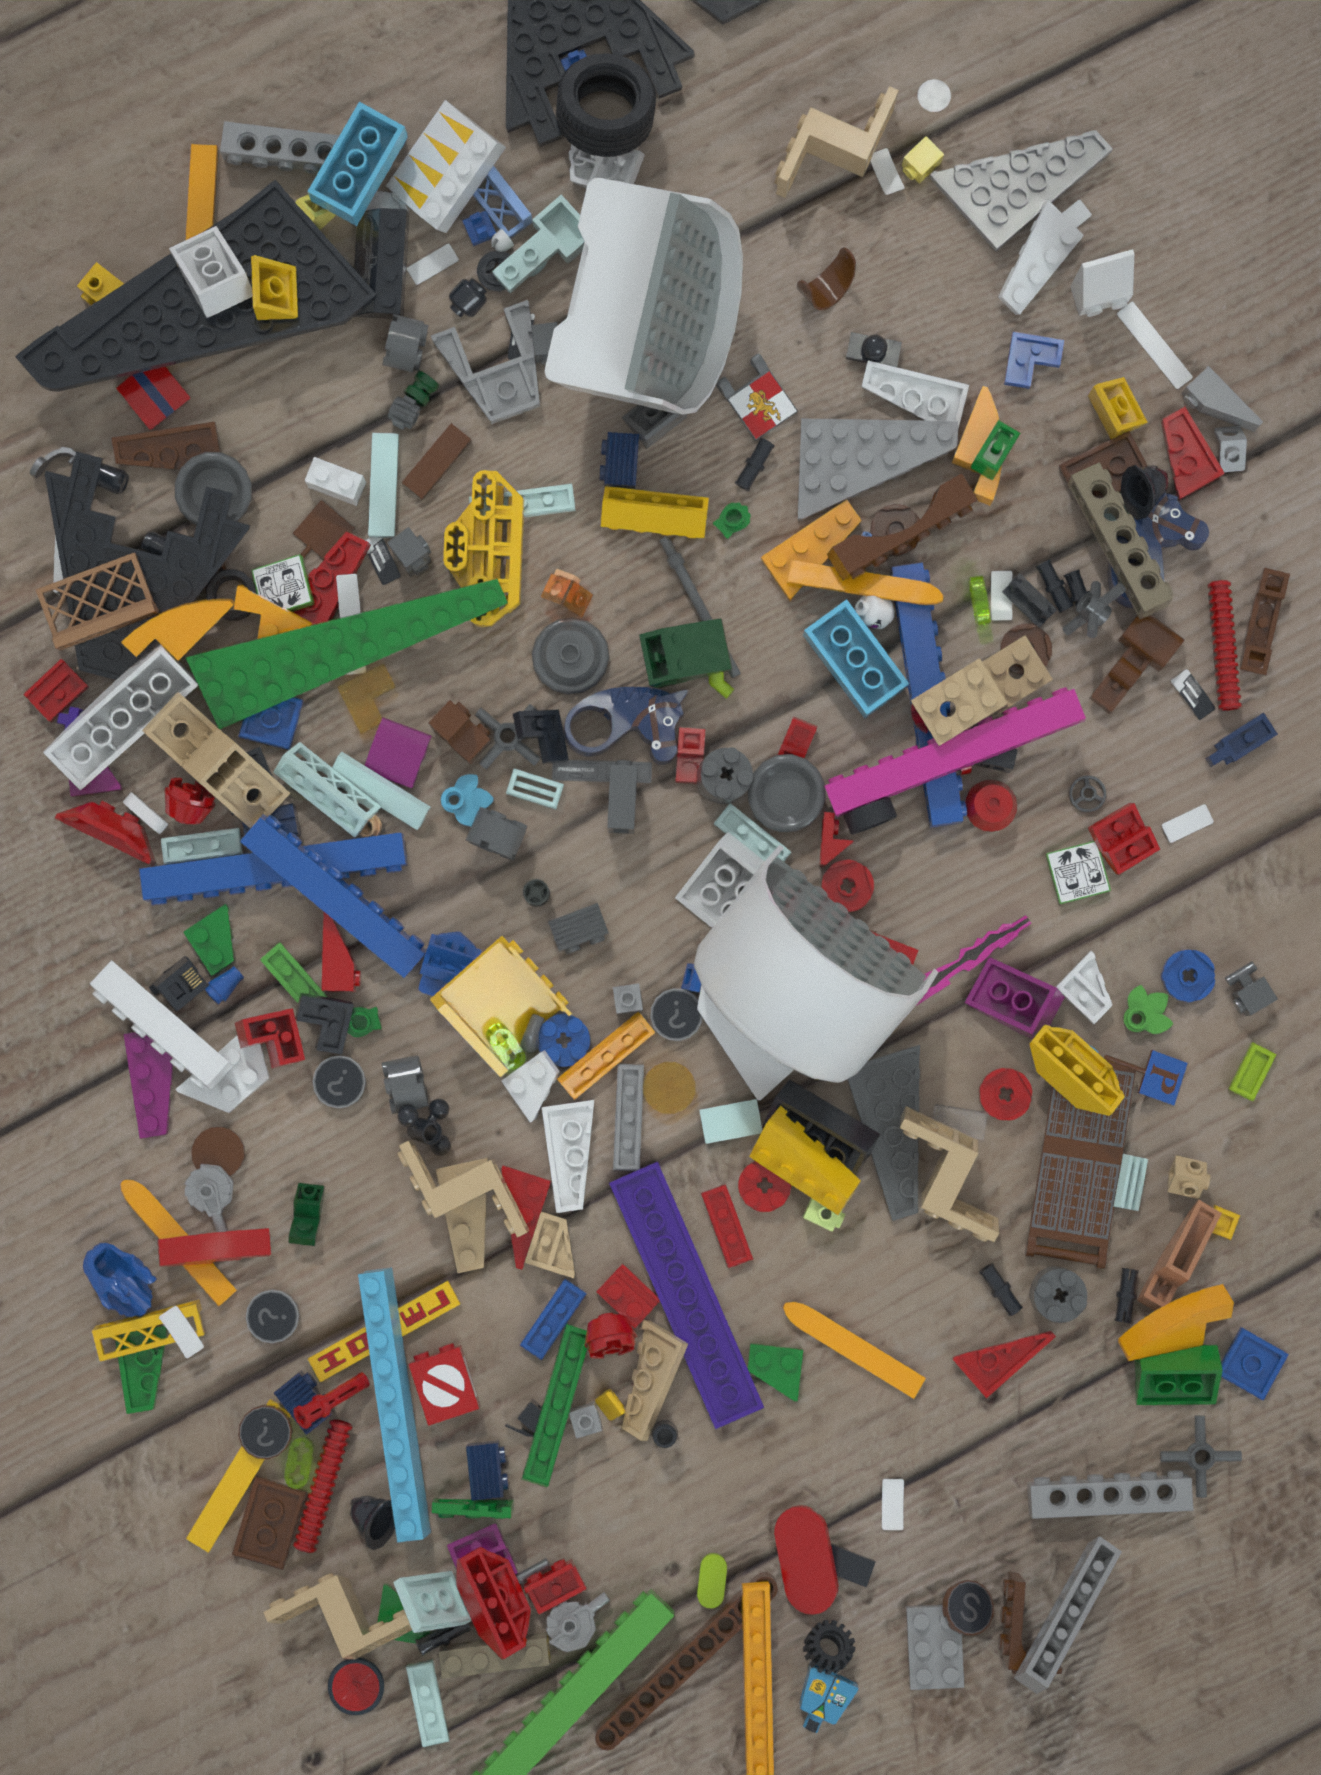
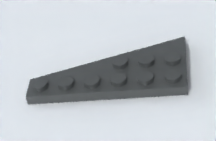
M920 1045L869 1060L856 1075L847 1079L861 1123L880 1133L871 1156L892 1221L918 1213V1139L905 1135L903 1129L900 1128V1122L905 1106L919 1112Z

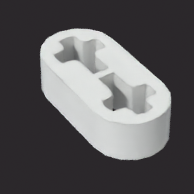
M132 792L123 801L130 810L158 834H161L169 825Z

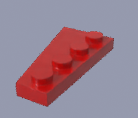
M345 532L324 556L323 562L308 575L315 605L293 611V613L313 624L332 620L339 607L336 576L356 574L371 544L349 532Z

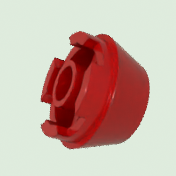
M172 778L169 786L165 788V812L179 823L201 824L215 807V796L197 781L194 784L182 783V778Z
M981 781L974 785L966 796L967 817L980 830L987 832L1002 830L1013 821L1016 815L1017 800L1015 794L1009 786L1001 781Z
M605 1313L588 1323L585 1348L588 1349L590 1358L604 1359V1355L618 1353V1356L635 1349V1338L637 1335L625 1315Z

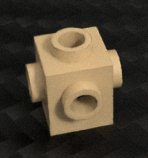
M1176 1155L1168 1173V1192L1199 1199L1203 1189L1207 1190L1210 1183V1174H1207V1163Z

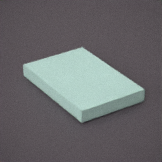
M452 1571L403 1577L393 1582L413 1633L466 1625L472 1621L456 1587V1580Z

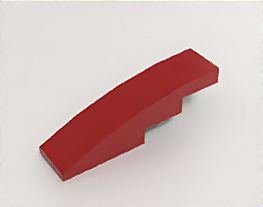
M269 1228L214 1232L157 1240L159 1267L212 1264L216 1261L241 1260L242 1258L268 1257L271 1255Z

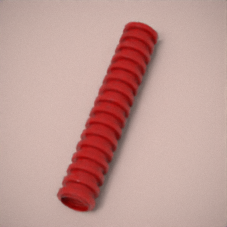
M1228 580L1212 581L1207 585L1210 589L1208 596L1211 597L1209 604L1212 605V608L1209 610L1213 614L1210 617V620L1213 621L1211 628L1214 629L1212 637H1215V640L1212 641V644L1215 645L1213 652L1216 653L1214 661H1217L1214 668L1218 671L1215 673V677H1218L1216 685H1219L1217 693L1220 694L1217 701L1220 702L1218 709L1221 711L1237 710L1242 707V703H1239L1241 695H1238L1241 689L1237 685L1240 683V679L1237 678L1239 671L1236 670L1238 663L1235 662V659L1238 658V655L1235 654L1237 647L1234 646L1236 638H1233L1236 632L1232 628L1235 626V623L1232 622L1234 614H1231L1233 606L1230 605L1233 599L1230 598L1232 590L1229 589L1231 582Z
M333 1419L329 1422L331 1428L327 1429L329 1434L324 1439L326 1444L322 1445L324 1451L320 1453L321 1460L317 1462L319 1468L315 1469L317 1475L312 1479L314 1485L310 1486L312 1492L308 1493L307 1496L310 1499L305 1503L307 1509L303 1510L305 1516L301 1518L302 1525L298 1527L300 1533L296 1534L295 1538L297 1541L293 1544L299 1551L313 1553L317 1550L315 1544L319 1543L318 1536H321L322 1533L320 1528L324 1527L322 1521L326 1519L325 1512L329 1510L327 1506L328 1503H331L329 1497L334 1493L332 1487L336 1486L334 1480L339 1476L337 1474V1471L341 1469L339 1463L343 1462L341 1456L346 1452L344 1450V1447L348 1445L346 1439L350 1438L348 1432L353 1428L346 1421Z

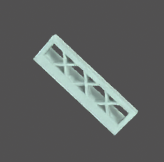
M301 742L282 756L273 772L353 837L361 833L367 821L381 808L380 805ZM299 753L304 758H306L307 761H301L295 755ZM317 771H321V772H323L324 774H326V775H327V778H326V777H321V776L317 773ZM337 787L343 788L348 794L340 792ZM357 803L363 804L369 811L365 812Z

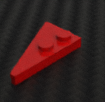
M502 1165V1176L530 1230L519 1237L515 1233L511 1234L515 1265L517 1269L523 1270L551 1180Z
M1047 1331L955 1355L951 1359L987 1399L1056 1336L1052 1331Z

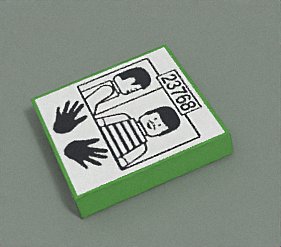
M301 554L251 570L257 594L269 599L272 603L282 608L284 607L291 612L315 605L304 559Z
M1094 841L1045 854L1059 905L1111 891L1100 850Z

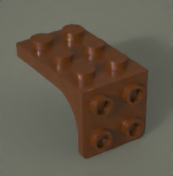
M1008 1572V1579L1003 1580L1002 1594L1006 1596V1606H1002L1000 1612V1622L1004 1623V1633L999 1634L998 1649L1002 1652V1660L1008 1670H1012L1011 1673L1016 1674L1028 1653L1022 1646L1026 1582L1019 1573ZM1061 1665L1056 1674H1062Z

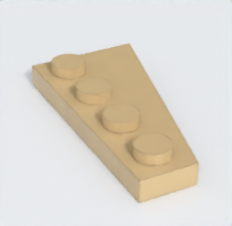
M488 1158L436 1169L439 1186L487 1162ZM487 1193L445 1213L457 1273L484 1268Z
M643 1320L641 1329L644 1330L642 1342L638 1344L637 1353L639 1354L637 1369H633L631 1380L634 1381L632 1394L628 1395L622 1429L641 1441H648L688 1343L652 1321Z

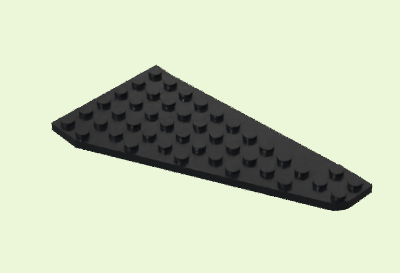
M274 180L239 209L207 230L217 226L244 269L251 288V256L256 255L296 266L297 318L257 320L253 309V297L206 318L170 253L61 326L57 325L37 338L15 357L39 386L48 391L60 392L344 325L372 303L377 294L282 186Z

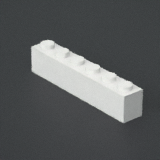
M112 960L90 983L95 990L92 994L101 1003L105 1004L108 1001L113 1005L112 1012L122 1021L126 1018L134 1024L131 1028L140 1037L143 1038L147 1035L152 1039L153 1042L150 1045L161 1055L167 1052L173 1058L170 1062L179 1071L182 1072L186 1069L190 1072L192 1076L189 1079L200 1089L206 1086L211 1091L232 1068L231 1064Z

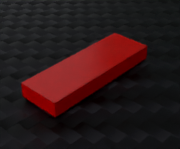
M726 1184L702 1192V1198L728 1268L753 1260Z

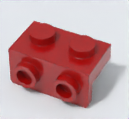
M564 1558L558 1560L550 1566L552 1570L544 1574L541 1571L536 1572L526 1579L527 1583L524 1584L523 1589L525 1593H528L539 1615L587 1589L572 1559L565 1561Z

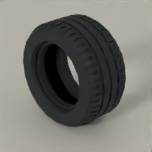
M609 53L584 57L573 63L560 79L556 103L558 127L569 143L590 155L616 157L627 154L638 148L652 130L656 106L655 87L645 70L628 58ZM598 91L614 92L624 97L631 104L632 110L622 118L614 120L598 119L589 115L580 106L579 102L590 93Z

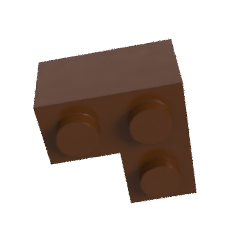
M449 700L428 724L437 735L471 765L492 743L488 737L491 733L481 723L477 726L472 723L470 711L459 701L454 704Z

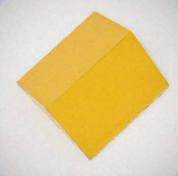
M256 255L251 256L253 309L257 320L297 318L296 266Z
M1124 377L1096 384L1088 394L1110 439L1127 431L1131 432L1148 423Z

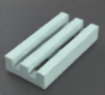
M513 769L506 794L556 810L564 784ZM520 776L557 789L556 792H551L517 781L516 778ZM517 786L554 799L553 802L515 791L513 788Z
M1123 1154L1114 1201L1115 1207L1139 1211L1148 1159Z

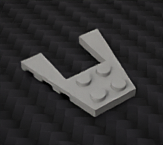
M528 300L504 308L505 316L521 356L483 371L472 373L455 327L431 335L435 346L491 424L540 407Z

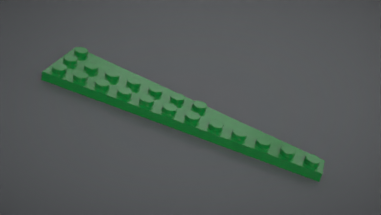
M498 578L284 633L187 656L186 660L218 728L222 729L508 604V601Z

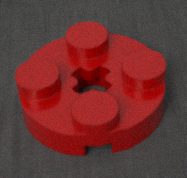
M846 859L837 861L829 867L823 875L821 888L825 890L828 898L835 903L838 902L845 906L849 913L860 910L868 903L874 891V880L869 869L861 863ZM844 879H848L851 883L854 882L855 887L851 888L852 893L847 894L846 890H841L840 886L843 885Z
M999 1068L993 1070L984 1077L979 1086V1101L983 1110L997 1120H1015L1024 1115L1030 1106L1032 1097L1031 1084L1024 1074L1014 1069ZM1002 1087L1006 1090H1012V1093L1009 1095L1011 1100L1008 1102L1005 1099L1000 1100L998 1096L1001 1094L1000 1089Z
M753 1161L740 1174L738 1190L746 1205L759 1212H771L784 1205L790 1195L791 1184L758 1162ZM762 1178H767L768 1182L772 1183V1188H769L767 1193H762V1189L757 1188V1183L762 1182Z

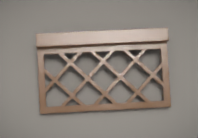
M136 553L126 555L36 589L53 636L54 646L61 651L160 614L157 605L153 601ZM132 561L135 568L131 580L118 575L122 564ZM116 567L115 570H114V572L108 570V569H111V568ZM103 571L112 575L106 589L93 584L97 574ZM91 576L89 581L84 580V578ZM137 576L140 581V584L135 582ZM116 577L129 582L123 597L110 591ZM76 581L87 584L82 598L69 593L72 584ZM133 585L143 589L146 599L136 603L127 599ZM66 586L64 591L59 588ZM91 587L104 592L98 606L85 601ZM52 590L63 593L56 608L47 603L44 593ZM109 594L121 599L118 609L112 612L103 609ZM67 596L80 601L74 615L61 610ZM125 602H128V603L131 604V605H128V606L124 607ZM84 603L97 609L93 618L88 621L78 618ZM49 608L55 610L53 616ZM101 611L107 613L102 616H99ZM62 613L72 618L68 628L58 632L55 625L58 614ZM76 620L81 622L80 624L74 626Z

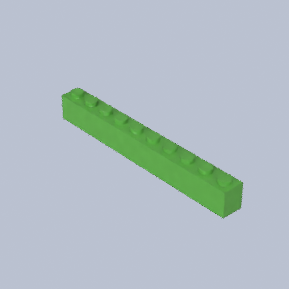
M652 1589L647 1593L642 1591L632 1602L635 1606L629 1613L623 1611L614 1621L616 1624L615 1628L610 1633L607 1630L602 1633L595 1642L598 1646L591 1653L587 1650L577 1661L579 1666L572 1673L568 1670L558 1682L561 1684L555 1692L550 1690L541 1699L540 1703L542 1706L536 1712L531 1710L521 1721L524 1725L519 1731L512 1730L503 1740L505 1746L499 1752L494 1750L484 1761L486 1766L480 1772L475 1770L471 1775H527L674 1617V1610Z

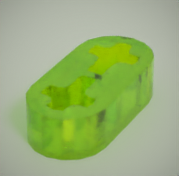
M983 575L969 577V590L976 625L990 624L991 616Z
M492 1025L486 1033L488 1043L508 1069L520 1068L526 1059L525 1052L505 1025ZM498 1033H500L503 1039L505 1040L503 1044H501L497 1040L496 1035ZM509 1049H511L516 1056L514 1060H511L510 1056L507 1053Z
M308 1437L296 1438L289 1447L284 1480L293 1489L303 1487L310 1478L314 1444ZM303 1442L305 1443V1448L309 1449V1452H305L302 1460H298L299 1451L295 1450V1446H299ZM297 1465H301L300 1474L304 1475V1479H300L298 1483H295L294 1477H291L290 1473H294Z

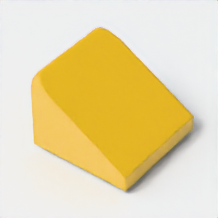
M612 1389L606 1390L595 1399L596 1404L610 1421L625 1413V1406Z

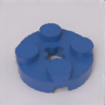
M1188 949L1172 954L1164 963L1161 981L1167 993L1178 1001L1193 1002L1201 1000L1212 991L1215 985L1214 964L1207 955L1200 951ZM1192 969L1195 972L1193 974L1195 980L1193 982H1185L1182 972Z
M558 1014L552 1016L542 1024L539 1031V1051L541 1053L545 1050L556 1066L568 1067L574 1065L586 1055L590 1047L588 1028L580 1019L572 1015ZM560 1033H566V1036L572 1039L571 1042L567 1043V1048H562L561 1044L556 1043V1039L561 1036Z

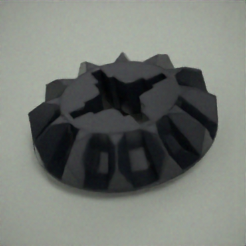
M491 251L480 259L477 266V276L481 285L489 291L501 292L506 290L490 272L495 269L496 262H498L499 266L510 254L507 252Z

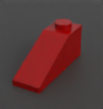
M323 912L322 991L356 992V986H361V971H357V965L336 921Z

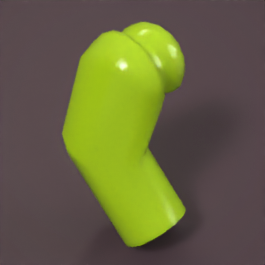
M724 672L708 676L709 685L727 699L734 691V688L724 681Z

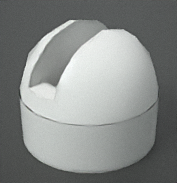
M502 229L492 237V247L498 252H506L514 246L509 236Z

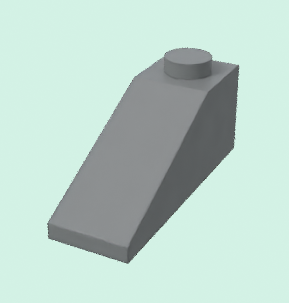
M1209 366L1181 393L1184 396L1185 403L1192 409L1196 408L1200 413L1253 432L1263 423Z

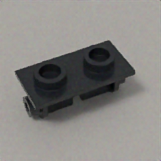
M1021 574L1015 577L1002 591L1038 628L1057 611Z

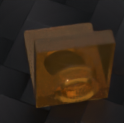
M551 574L541 598L561 604L578 617H583L593 594L573 580ZM561 583V591L557 595H551L553 585Z

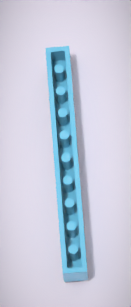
M392 1267L369 1270L358 1274L397 1543L422 1540L431 1533L393 1270Z

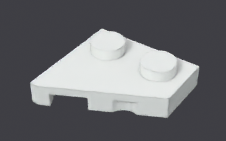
M1090 951L1062 979L1056 988L1092 1024H1095L1110 1009L1112 1002L1104 986L1105 982L1102 974L1099 972L1095 954Z
M544 1050L502 1080V1083L530 1123L538 1117V1112L543 1102L547 1099L550 1088L555 1083L560 1071Z

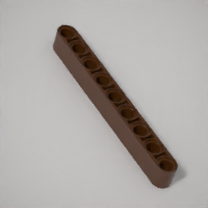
M759 1573L749 1583L764 1580L770 1581L773 1585L770 1590L771 1601L778 1591L776 1579L770 1573ZM742 1589L599 1723L595 1733V1741L599 1748L608 1751L618 1746L743 1628L742 1610L738 1607L739 1602L742 1600ZM727 1617L733 1621V1625L725 1630L720 1628L718 1623L722 1618ZM704 1636H709L713 1639L714 1643L709 1648H703L699 1645V1640ZM683 1655H690L693 1657L694 1662L692 1665L685 1667L680 1664L679 1659ZM671 1674L674 1677L673 1683L670 1685L662 1684L659 1680L661 1675ZM644 1692H649L655 1698L653 1702L646 1704L639 1697ZM624 1711H631L635 1718L631 1722H624L621 1720L620 1714ZM608 1729L615 1734V1737L610 1741H606L601 1738L600 1733Z

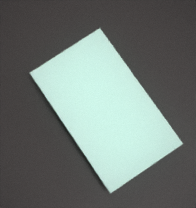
M757 1099L699 1110L706 1144L761 1134L763 1131Z

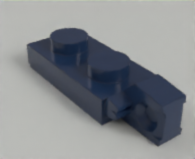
M1262 713L1219 740L1214 745L1217 751L1205 759L1210 767L1222 760L1228 765L1269 741L1278 733L1265 713Z

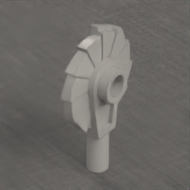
M200 1164V1169L192 1171L185 1182V1196H187L191 1207L194 1206L201 1212L206 1211L208 1216L212 1217L216 1232H225L227 1228L222 1212L223 1208L232 1201L233 1180L221 1166Z
M603 1592L589 1604L587 1602L581 1605L577 1601L567 1602L566 1600L553 1607L550 1616H547L546 1631L552 1638L549 1642L565 1652L586 1647L596 1630L593 1618L595 1612L610 1601L608 1595Z

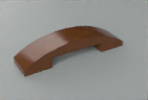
M1269 568L1263 569L1247 625L1240 670L1266 676L1272 653L1271 645L1281 603L1285 598L1290 573Z

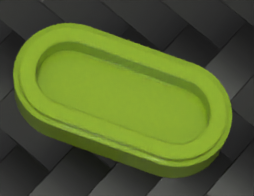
M718 1553L705 1555L700 1563L697 1597L700 1604L706 1608H716L724 1599L727 1563L724 1557Z

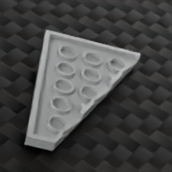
M1096 130L1085 132L1080 136H1070L1064 140L1030 146L1025 150H1015L1009 154L975 160L970 164L956 165L954 168L939 172L933 171L929 178L996 252L1040 214V208L1045 200H1049L1051 203L1056 201L1108 156L1113 148Z
M801 418L798 521H804L816 513L828 510L836 504L858 496L859 493L912 471L913 468L926 462H931L943 454L946 455L957 450L958 421Z

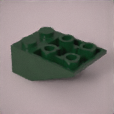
M721 618L666 627L639 634L649 685L661 689L732 670Z

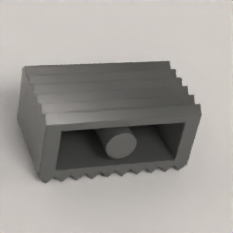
M598 903L548 921L559 952L565 950L566 955L581 950L580 945L590 942L591 945L603 942L606 940L605 935L609 934Z

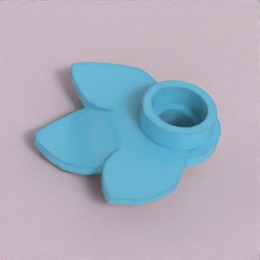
M474 774L461 776L458 778L455 786L446 789L441 796L443 808L450 813H454L459 823L470 827L479 808L483 807L486 809L494 801L491 794L477 788L478 776ZM452 796L459 797V802L456 805H452L449 799Z

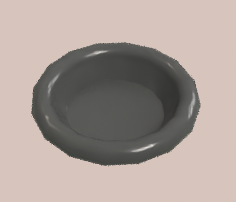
M204 452L192 457L181 467L175 480V500L180 512L190 523L197 526L206 486L233 493L227 519L238 521L246 513L252 498V484L246 469L235 458L222 452Z
M574 617L557 619L544 627L535 639L531 654L533 668L540 681L553 691L567 695L584 693L596 686L606 673L610 658L608 643L601 631L588 621Z
M793 754L776 755L763 761L753 772V781L748 789V803L754 816L767 828L779 832H797L811 825L821 814L826 800L825 782L819 770L807 759Z

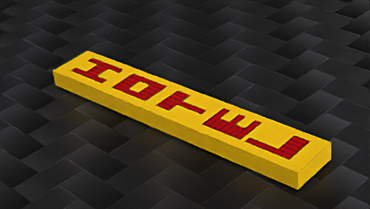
M449 1280L398 1308L402 1337L461 1304ZM366 1326L308 1358L320 1382L370 1355Z

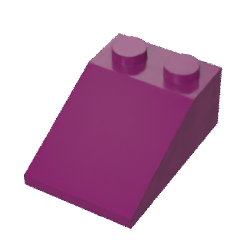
M989 957L965 1004L1017 1033L1033 1039L1044 1025L1050 1026L1065 997L1058 988Z

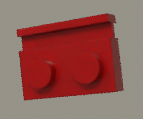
M60 659L23 695L52 723L59 716V713L64 712L89 686L63 659Z
M623 1263L596 1291L619 1314L625 1315L630 1325L634 1328L660 1302L659 1297Z

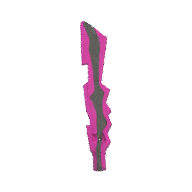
M1025 915L1012 924H1002L997 931H988L983 938H977L972 947L960 949L958 960L935 969L938 971V974L917 1005L950 985L951 983L948 979L961 970L970 971L988 958L997 947L1002 949L1018 936L1021 930L1031 925L1028 917ZM932 971L924 974L926 975L925 979L930 975Z

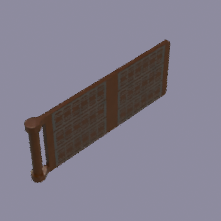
M1107 1061L1112 1065L1119 1081L1120 1090L1123 1091L1125 1096L1110 1116L1078 1109L1052 1087L1025 1256L1034 1257V1255L1093 1264L1096 1268L1105 1269L1114 1201L1136 1074L1135 1070ZM1042 1237L1096 1246L1099 1249L1097 1254L1036 1245V1238Z

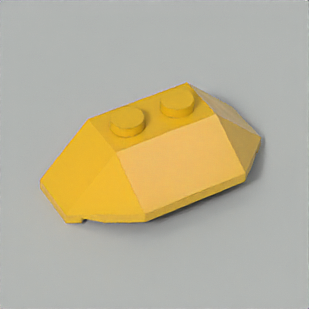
M1044 1025L1029 1043L1036 1072L1076 1108L1110 1116L1124 1099V1093L1120 1090L1119 1081L1112 1065L1073 1030Z

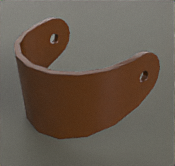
M846 247L841 248L834 261L818 277L808 284L804 280H800L797 283V290L819 311L832 307L845 295L855 277L856 260L854 255Z

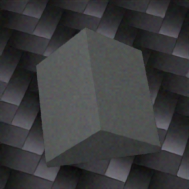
M637 405L626 413L622 419L634 434H639L640 442L648 449L686 419L687 414L682 415Z

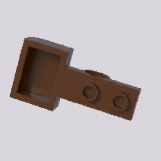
M1151 614L1143 619H1139L1137 615L1118 639L1120 643L1127 647V650L1089 699L1111 714L1142 675L1146 667L1150 665L1158 672L1161 671L1185 639Z

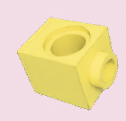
M926 136L904 157L902 162L903 172L909 179H915L920 184L942 163L944 154Z

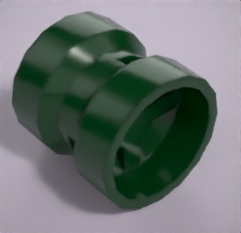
M418 370L412 385H408L403 392L408 397L416 400L418 405L425 407L429 402L430 394L436 392L440 385L432 377Z

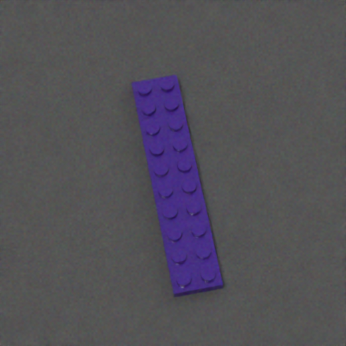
M658 1161L609 1182L674 1335L688 1343L684 1358L715 1429L763 1409L764 1405Z

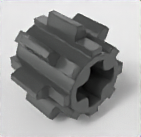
M406 395L404 398L397 396L389 409L387 417L392 420V425L402 430L405 427L412 429L419 417L421 407L417 406L416 400Z

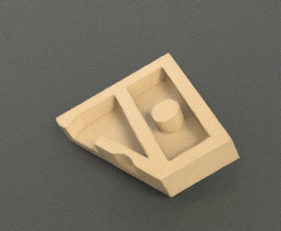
M541 1211L525 1263L574 1278L575 1270L567 1219Z

